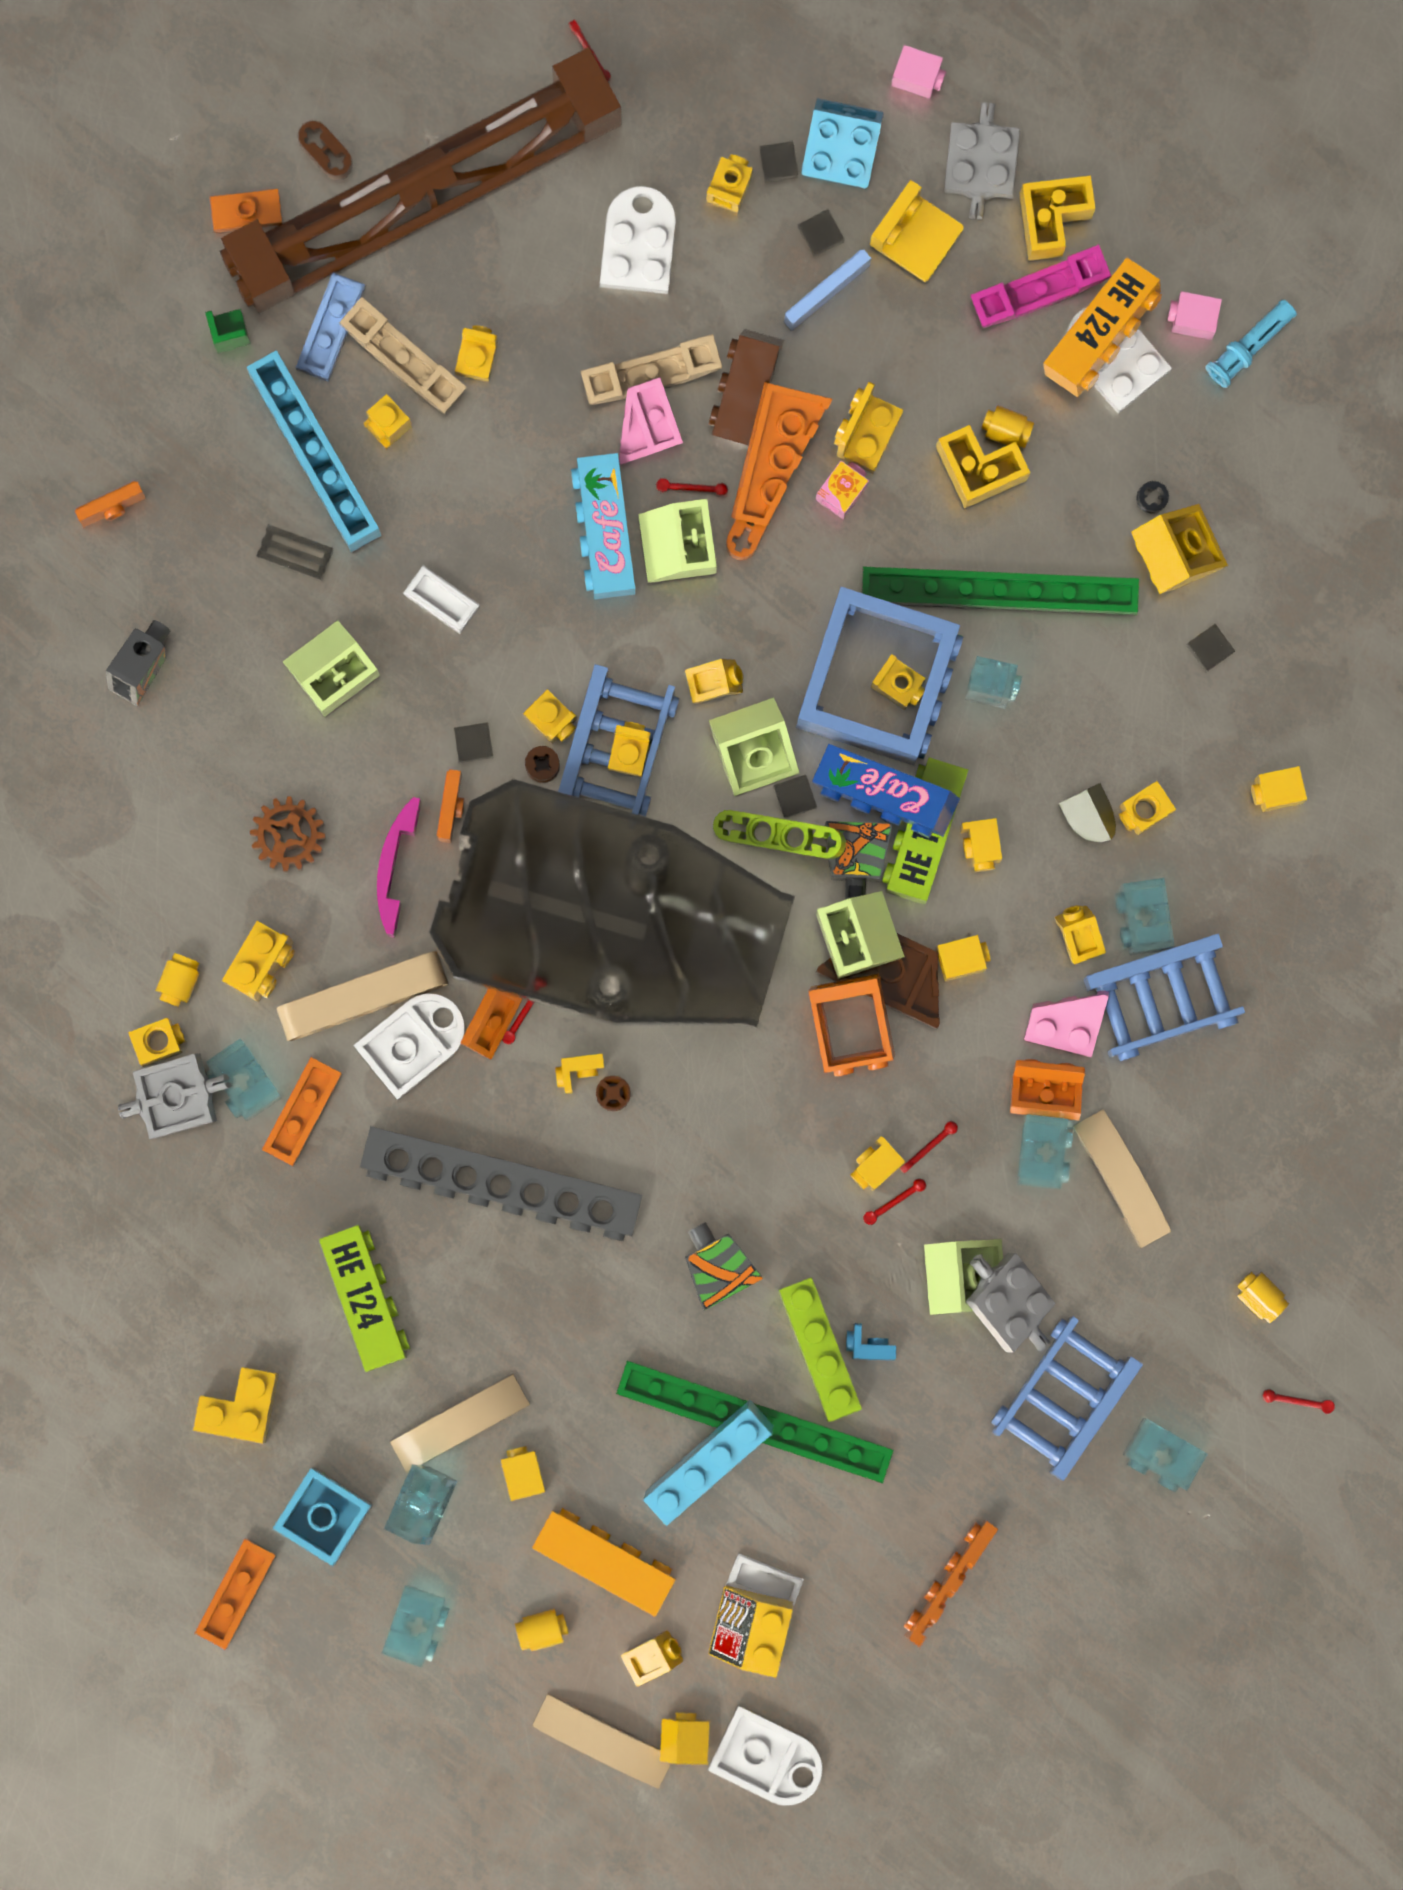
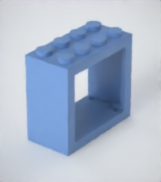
M840 587L798 716L796 728L914 766L917 758L924 759L932 735L926 733L928 725L935 726L943 702L936 699L939 692L943 694L946 692L953 669L947 667L949 660L956 661L964 636L958 635L960 625ZM858 611L934 636L933 642L939 643L910 735L903 733V736L900 737L823 712L824 707L818 706L847 614L853 616L854 612Z

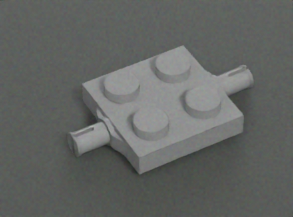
M987 102L981 103L980 122L973 124H951L944 190L945 193L963 194L971 198L969 215L971 219L976 218L977 206V219L984 218L985 199L988 200L994 197L1013 198L1020 128L1000 127L993 124L996 107L994 103H989L988 116H986Z
M201 1054L188 1055L133 1071L137 1087L136 1100L119 1104L118 1111L131 1108V1110L120 1112V1117L125 1119L126 1117L140 1114L146 1123L149 1139L160 1138L216 1122L217 1118L212 1102V1093L229 1089L231 1083L224 1081L230 1079L227 1074L209 1079L205 1074Z
M1007 1253L1001 1262L992 1268L983 1258L982 1254L973 1257L970 1265L981 1276V1280L977 1289L966 1301L970 1308L1005 1352L1014 1353L1028 1337L1037 1350L1045 1349L1046 1345L1050 1344V1341L1039 1329V1325L1056 1304L1017 1253Z

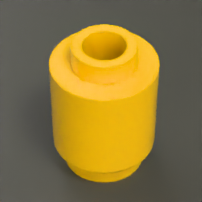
M997 405L995 411L988 409L981 429L987 431L985 438L1006 446L1016 442L1019 447L1025 449L1034 422L1027 420L1028 416Z
M174 953L172 959L167 960L155 990L161 993L159 1000L179 1007L181 1001L188 1003L200 974L197 971L200 963Z
M1251 1271L1237 1285L1241 1290L1237 1297L1260 1319L1265 1318L1269 1323L1274 1321L1289 1305L1284 1299L1285 1294L1262 1271L1257 1275Z
M555 1608L522 1617L523 1621L515 1623L522 1651L531 1649V1652L564 1643L563 1635L569 1634L564 1614L557 1615Z

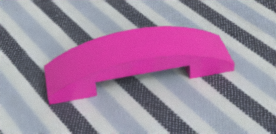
M1098 244L1068 256L1065 261L1003 285L1002 282L970 296L982 327L985 328L1021 317L1065 300L1111 278V274Z
M413 797L404 806L392 824L384 842L378 866L377 901L379 913L388 937L393 938L396 936L402 904L400 900L389 899L401 834L415 836L422 803L420 798Z

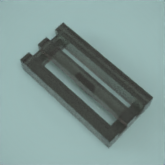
M268 524L265 537L262 539L261 547L256 557L322 582L333 553V548ZM273 535L323 553L324 556L319 558L273 541L272 537ZM270 547L319 565V569L315 571L267 553L268 548Z

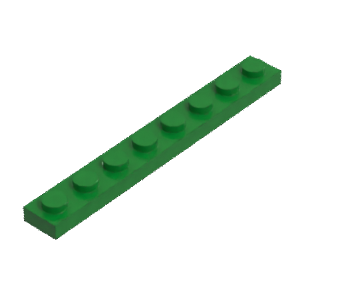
M863 566L862 593L899 605L1137 615L1139 578Z
M630 1361L626 1363L616 1392L617 1395L716 1428L747 1402L746 1400ZM755 1404L773 1424L772 1434L762 1442L763 1444L883 1483L894 1450Z

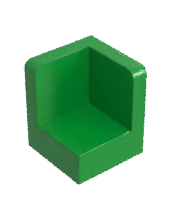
M241 309L215 316L212 310L205 312L217 353L250 344Z

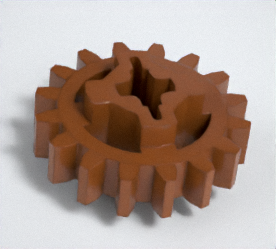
M290 796L287 797L285 805H281L278 799L275 798L273 799L274 808L271 810L264 805L261 807L265 814L263 818L254 816L253 821L259 827L258 829L250 830V835L258 838V841L254 842L251 846L253 850H263L258 857L261 862L266 861L268 858L271 859L270 868L272 870H275L279 864H282L283 871L289 873L290 865L295 864L296 868L302 871V862L304 860L311 864L315 863L311 855L313 851L317 853L323 852V849L317 842L318 840L326 839V834L318 832V829L325 824L322 819L313 820L317 810L312 808L306 811L305 800L302 799L296 806ZM291 812L283 820H273L275 816L281 813ZM304 818L310 825L311 838L302 833L301 825ZM290 827H293V832L299 840L288 839L284 843L283 837L276 829L288 831ZM265 832L274 837L273 851L267 847ZM297 848L304 850L299 855L287 857L289 851Z

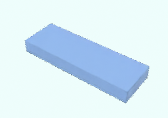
M864 249L859 250L785 313L784 323L791 331L797 328L870 266L871 257Z
M332 273L297 362V370L329 382L348 333L339 322L362 297L365 284Z

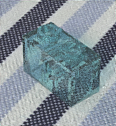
M977 656L972 666L965 700L1005 709L1009 701H1015L1019 693L1022 676L1016 675L1018 665Z
M1164 878L1122 884L1119 887L1120 893H1115V902L1118 914H1124L1125 927L1120 928L1123 948L1129 947L1130 955L1165 951L1174 948ZM1142 908H1144L1145 914H1151L1152 919L1147 922L1146 926H1143L1142 920H1136L1135 918Z
M241 1038L206 1061L210 1070L205 1074L209 1079L223 1074L228 1075L230 1080L224 1082H230L231 1087L224 1090L230 1098L225 1103L236 1119L243 1116L246 1121H249L282 1099V1096ZM238 1073L243 1077L248 1075L250 1077L246 1081L249 1088L244 1091L239 1087L233 1088V1085L237 1082L234 1076Z
M1030 1114L1024 1116L1017 1185L1059 1190L1062 1183H1068L1070 1162H1064L1065 1148H1071L1073 1141V1128L1068 1127V1119ZM1045 1143H1049V1150L1055 1152V1155L1048 1158L1047 1162H1043V1156L1037 1154V1149L1044 1147Z
M1147 1418L1142 1419L1123 1453L1125 1457L1130 1459L1127 1463L1129 1467L1143 1475H1146L1147 1471L1150 1470L1160 1476L1157 1483L1175 1493L1178 1488L1188 1490L1208 1455L1206 1452ZM1167 1448L1169 1450L1167 1456L1172 1461L1170 1464L1163 1463L1161 1466H1158L1159 1458L1154 1455L1156 1451L1164 1452Z
M412 1464L384 1529L413 1544L430 1545L458 1481L429 1466Z
M405 1585L381 1654L419 1667L424 1665L425 1660L432 1662L438 1645V1641L432 1640L437 1626L444 1627L450 1608L444 1606L446 1598ZM419 1617L423 1619L422 1625L427 1628V1631L420 1632L416 1637L412 1635L413 1629L408 1626V1622H414Z

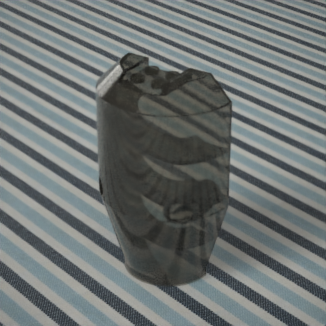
M512 779L469 802L459 838V850L462 853L458 865L460 868L458 876L461 879L460 881L453 880L448 897L449 902L439 900L429 931V935L454 979L612 1025L746 1026L757 1029L795 898L794 895L779 891L674 825L530 783ZM651 857L656 862L649 865L643 863L640 859ZM604 992H607V993H612V994H614V995H613V996H607V995H605V994H603V993H604Z

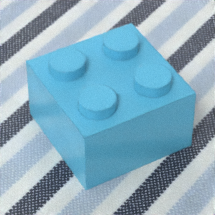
M313 1467L308 1471L273 1529L331 1566H334L373 1504Z

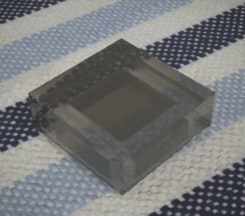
M793 141L759 146L764 182L799 176Z
M829 209L798 224V229L813 257L844 241V237Z
M1216 624L1186 644L1206 673L1235 652Z
M488 722L454 728L459 763L494 758Z
M806 774L773 785L784 819L817 808Z

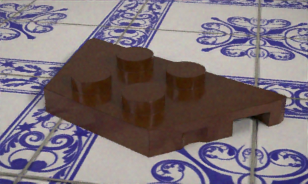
M897 933L905 956L904 958L841 979L837 977L831 958L817 968V974L834 982L879 974L887 1007L936 1030L939 1027L938 952ZM873 994L864 995L870 999H873Z

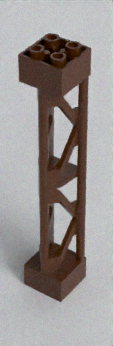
M588 47L553 65L552 84L281 225L264 232L259 220L256 219L222 237L224 249L219 252L231 277L233 278L238 275L240 278L235 282L247 307L254 305L258 314L289 299L295 293L332 275V273L357 262L583 143L586 144L621 126V105L590 48ZM545 118L546 124L542 131L506 163L464 173L453 171V165ZM572 118L579 133L534 155L540 147L563 129ZM477 181L481 182L478 186L438 206L433 189L442 190ZM396 195L399 196L400 199L396 207L360 239L318 249L305 246V242ZM425 197L431 210L391 231L388 230ZM331 257L335 258L330 263L293 282L290 281L283 265L297 266Z

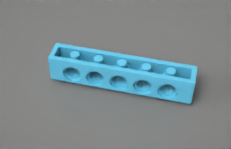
M277 350L247 366L252 381L351 553L380 537L379 527Z

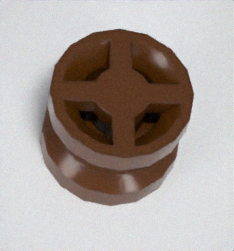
M538 746L528 752L525 758V768L528 776L533 781L548 783L557 777L560 771V761L557 753L552 748Z
M607 1076L597 1085V1102L607 1111H620L630 1101V1087L619 1076Z

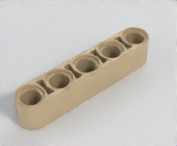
M432 951L286 1003L276 1008L287 1041L290 1042L437 990L449 983L438 952Z

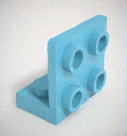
M817 98L802 167V175L867 188L869 186L884 112Z

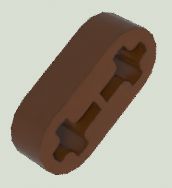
M308 121L303 124L298 133L299 143L303 151L330 179L340 180L347 177L353 166L348 150L321 122ZM311 131L314 134L319 131L321 132L320 140L324 145L322 149L315 142L307 144L308 132ZM328 152L337 159L342 156L344 157L342 160L344 167L341 170L338 167L329 168L331 162L326 155Z

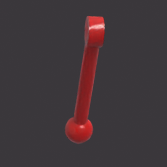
M575 19L568 23L572 32L576 35L584 49L590 48L606 80L609 81L611 73L603 68L581 32Z
M665 478L659 479L656 483L657 490L661 493H666L669 489L715 492L718 496H724L728 493V487L725 483H718L716 486L669 483Z
M536 981L534 983L533 993L509 1031H506L502 1038L505 1044H512L515 1041L516 1031L538 996L546 991L547 985L544 981Z
M954 1121L947 1122L944 1130L906 1162L900 1170L905 1174L949 1134H955L958 1131L957 1123Z
M921 1178L916 1179L913 1182V1186L874 1212H866L863 1217L864 1222L868 1225L875 1224L879 1216L916 1191H924L926 1189L925 1180Z
M1271 1389L1265 1390L1262 1395L1263 1400L1267 1403L1279 1401L1318 1408L1325 1414H1330L1335 1409V1405L1331 1400H1323L1322 1402L1276 1394Z

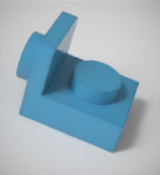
M854 1323L853 1331L846 1332V1352H852V1359L896 1360V1346L888 1345L889 1339L868 1338L867 1345L861 1344L862 1323Z

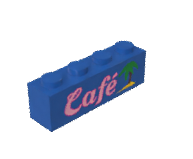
M828 744L812 780L813 783L822 789L821 795L837 802L840 801L841 797L851 800V807L867 814L870 813L871 809L882 813L880 818L900 826L901 821L912 824V831L928 838L931 837L932 833L944 837L960 800L959 797L947 789L831 744Z

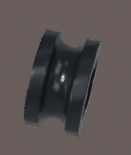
M1158 481L1145 483L1137 492V505L1146 513L1159 512L1169 501L1168 489ZM1146 489L1149 492L1159 491L1161 494L1158 497L1161 500L1159 505L1155 502L1150 505L1146 503L1145 499L1148 497V495H1144Z

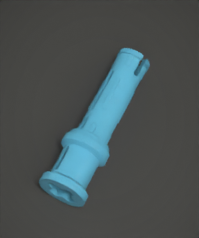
M1280 300L1238 342H1230L1226 346L1227 350L1215 362H1209L1206 365V370L1212 379L1220 386L1227 388L1231 384L1230 380L1242 368H1248L1253 361L1252 356L1292 318L1297 316L1292 305L1286 300Z

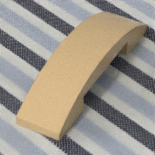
M363 297L358 300L339 322L381 364L443 414L467 388L443 366L437 365L388 322V319Z
M712 334L680 343V346L615 365L614 362L580 372L589 404L595 405L626 399L629 387L657 377L661 378L665 389L722 369V364L714 335Z
M1101 1110L1072 1126L1123 1213L1124 1220L1139 1247L1143 1248L1170 1233L1171 1229L1151 1189L1105 1111Z
M513 1374L408 1431L390 1443L407 1473L530 1404Z
M550 1694L547 1695L532 1725L564 1744L658 1789L671 1763L660 1761V1749L640 1741Z

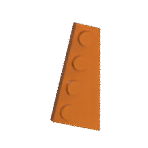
M764 382L731 515L732 518L763 526L768 525L787 489L786 484L794 469H797L803 458L801 455L810 438H813L819 427L818 423L833 399Z
M986 1520L981 1525L976 1522L973 1524L964 1538L968 1542L961 1554L955 1551L944 1566V1569L948 1571L947 1575L941 1583L936 1580L933 1582L924 1595L928 1602L922 1611L919 1612L915 1609L905 1622L903 1627L908 1631L904 1636L908 1640L921 1647L927 1638L923 1633L928 1627L931 1628L944 1612L946 1606L944 1603L948 1598L951 1599L956 1594L966 1578V1571L974 1567L998 1528Z

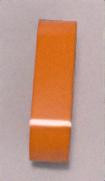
M735 519L726 541L727 551L730 556L737 560H747L752 557L768 525L754 524V526L748 524L749 522ZM746 530L750 532L747 543L751 547L750 549L743 548L741 552L736 551V544L732 540L734 538L740 539Z

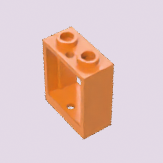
M874 974L811 986L808 992L824 1073L833 1071L834 1076H843L854 1073V1067L867 1065L868 1070H876L889 1066L888 1061L894 1059L895 1051L880 975ZM873 994L883 1048L834 1057L823 1002Z

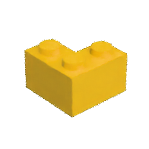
M1091 175L1022 184L1019 195L1028 261L1062 257L1066 248L1063 222L1092 219L1096 208Z
M970 425L938 439L936 448L964 508H968L1028 480L1030 471L1016 442L984 456Z
M241 1367L235 1401L199 1396L193 1431L266 1443L279 1374Z

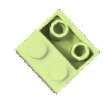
M707 499L672 503L638 514L648 583L716 574L717 565Z
M338 620L283 661L284 665L324 717L380 676L378 669Z
M882 891L853 897L817 909L816 916L838 979L905 957Z

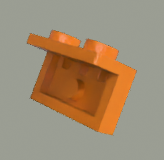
M1035 1059L1017 1060L1012 1076L1010 1113L1079 1121L1085 1068L1071 1063L1051 1064L1042 1063Z

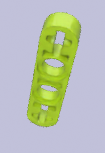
M734 810L720 812L713 822L715 834L720 839L733 843L824 859L840 857L846 848V839L839 830L821 825ZM731 817H733L732 821L734 823L746 825V832L731 830L728 835V830L723 828L724 822H730ZM767 822L771 827V835L767 840L760 842L755 836V828L759 823ZM793 828H800L804 833V841L798 847H792L787 840L788 833ZM829 834H831V839L836 841V846L830 847L828 853H826L825 846L812 844L813 837L828 839Z

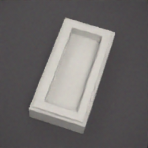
M424 565L403 592L406 597L459 634H461L480 607V604Z
M738 1553L726 1586L792 1601L794 1606L804 1579Z

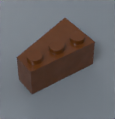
M747 329L742 331L738 340L732 338L727 358L733 360L730 372L722 373L717 391L723 393L720 406H713L708 425L714 426L713 436L749 446L764 382L771 383L777 358L784 340Z

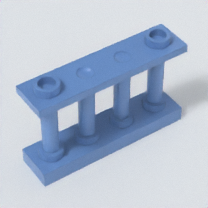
M595 664L558 790L557 801L571 805L573 797L579 798L580 795L632 809L630 822L637 823L639 815L644 817L647 815L651 797L645 794L667 717H675L680 698L674 696L675 687L668 685L666 695L663 697L613 683V679L607 677L608 668ZM608 696L661 710L656 730L646 727L644 730L651 733L649 743L652 744L647 761L644 764L637 796L584 782L585 778L579 777L582 763L589 765V762L607 767L609 764L611 753L594 749V745L588 743L592 730L598 732L599 729L615 733L616 725L624 726L625 721L604 716V712L598 710L601 697L608 699Z
M1219 933L1088 975L1083 979L1087 992L1093 990L1097 992L1109 991L1106 1010L1118 1043V1047L1107 1051L1109 1058L1118 1055L1120 1061L1140 1055L1139 1048L1216 1023L1219 1029L1239 1023L1237 1017L1245 1013L1242 1006L1233 1010L1230 1009L1214 958L1217 957L1215 951L1223 947ZM1195 958L1196 963L1201 964L1217 1011V1015L1199 1021L1197 1020L1181 969L1184 968L1182 962ZM1161 968L1164 974H1168L1184 1022L1183 1026L1168 1031L1164 1030L1148 979L1151 978L1149 972ZM1129 979L1131 985L1135 984L1151 1036L1134 1042L1131 1041L1115 990L1118 989L1116 983Z
M1074 1316L1070 1317L1068 1321L1064 1319L1059 1321L1050 1335L1055 1340L1010 1406L1006 1408L1002 1405L991 1421L995 1425L992 1433L996 1436H1000L1006 1428L1049 1458V1463L1053 1465L1050 1473L1062 1481L1065 1480L1143 1365L1133 1357H1127L1125 1362L1121 1359L1117 1361L1076 1333L1073 1329L1079 1320ZM1064 1342L1110 1372L1108 1376L1112 1378V1381L1105 1390L1102 1388L1097 1390L1053 1359ZM1044 1371H1047L1090 1401L1088 1405L1093 1409L1086 1419L1081 1416L1077 1419L1033 1388ZM1025 1399L1070 1430L1068 1434L1073 1436L1066 1448L1061 1445L1056 1447L1013 1417Z

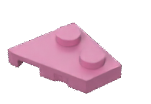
M660 377L627 389L619 453L620 465L683 443Z
M1098 991L1097 995L1077 998V996L1066 997L1058 1002L1046 1001L1033 1004L1024 1040L1092 1057L1108 1001L1109 991Z

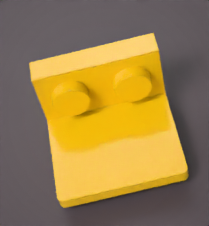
M910 180L872 234L870 246L922 281L927 282L962 233L964 226L920 196L922 187Z
M868 382L865 390L858 388L849 410V414L852 417L850 421L845 418L843 419L836 433L834 444L838 446L837 457L853 462L860 468L874 474L904 410L873 396L875 384Z
M256 921L222 981L257 1002L261 1000L262 996L268 998L278 981L274 977L280 966L286 968L295 953V950L292 949L294 942L288 935L280 934L261 922Z

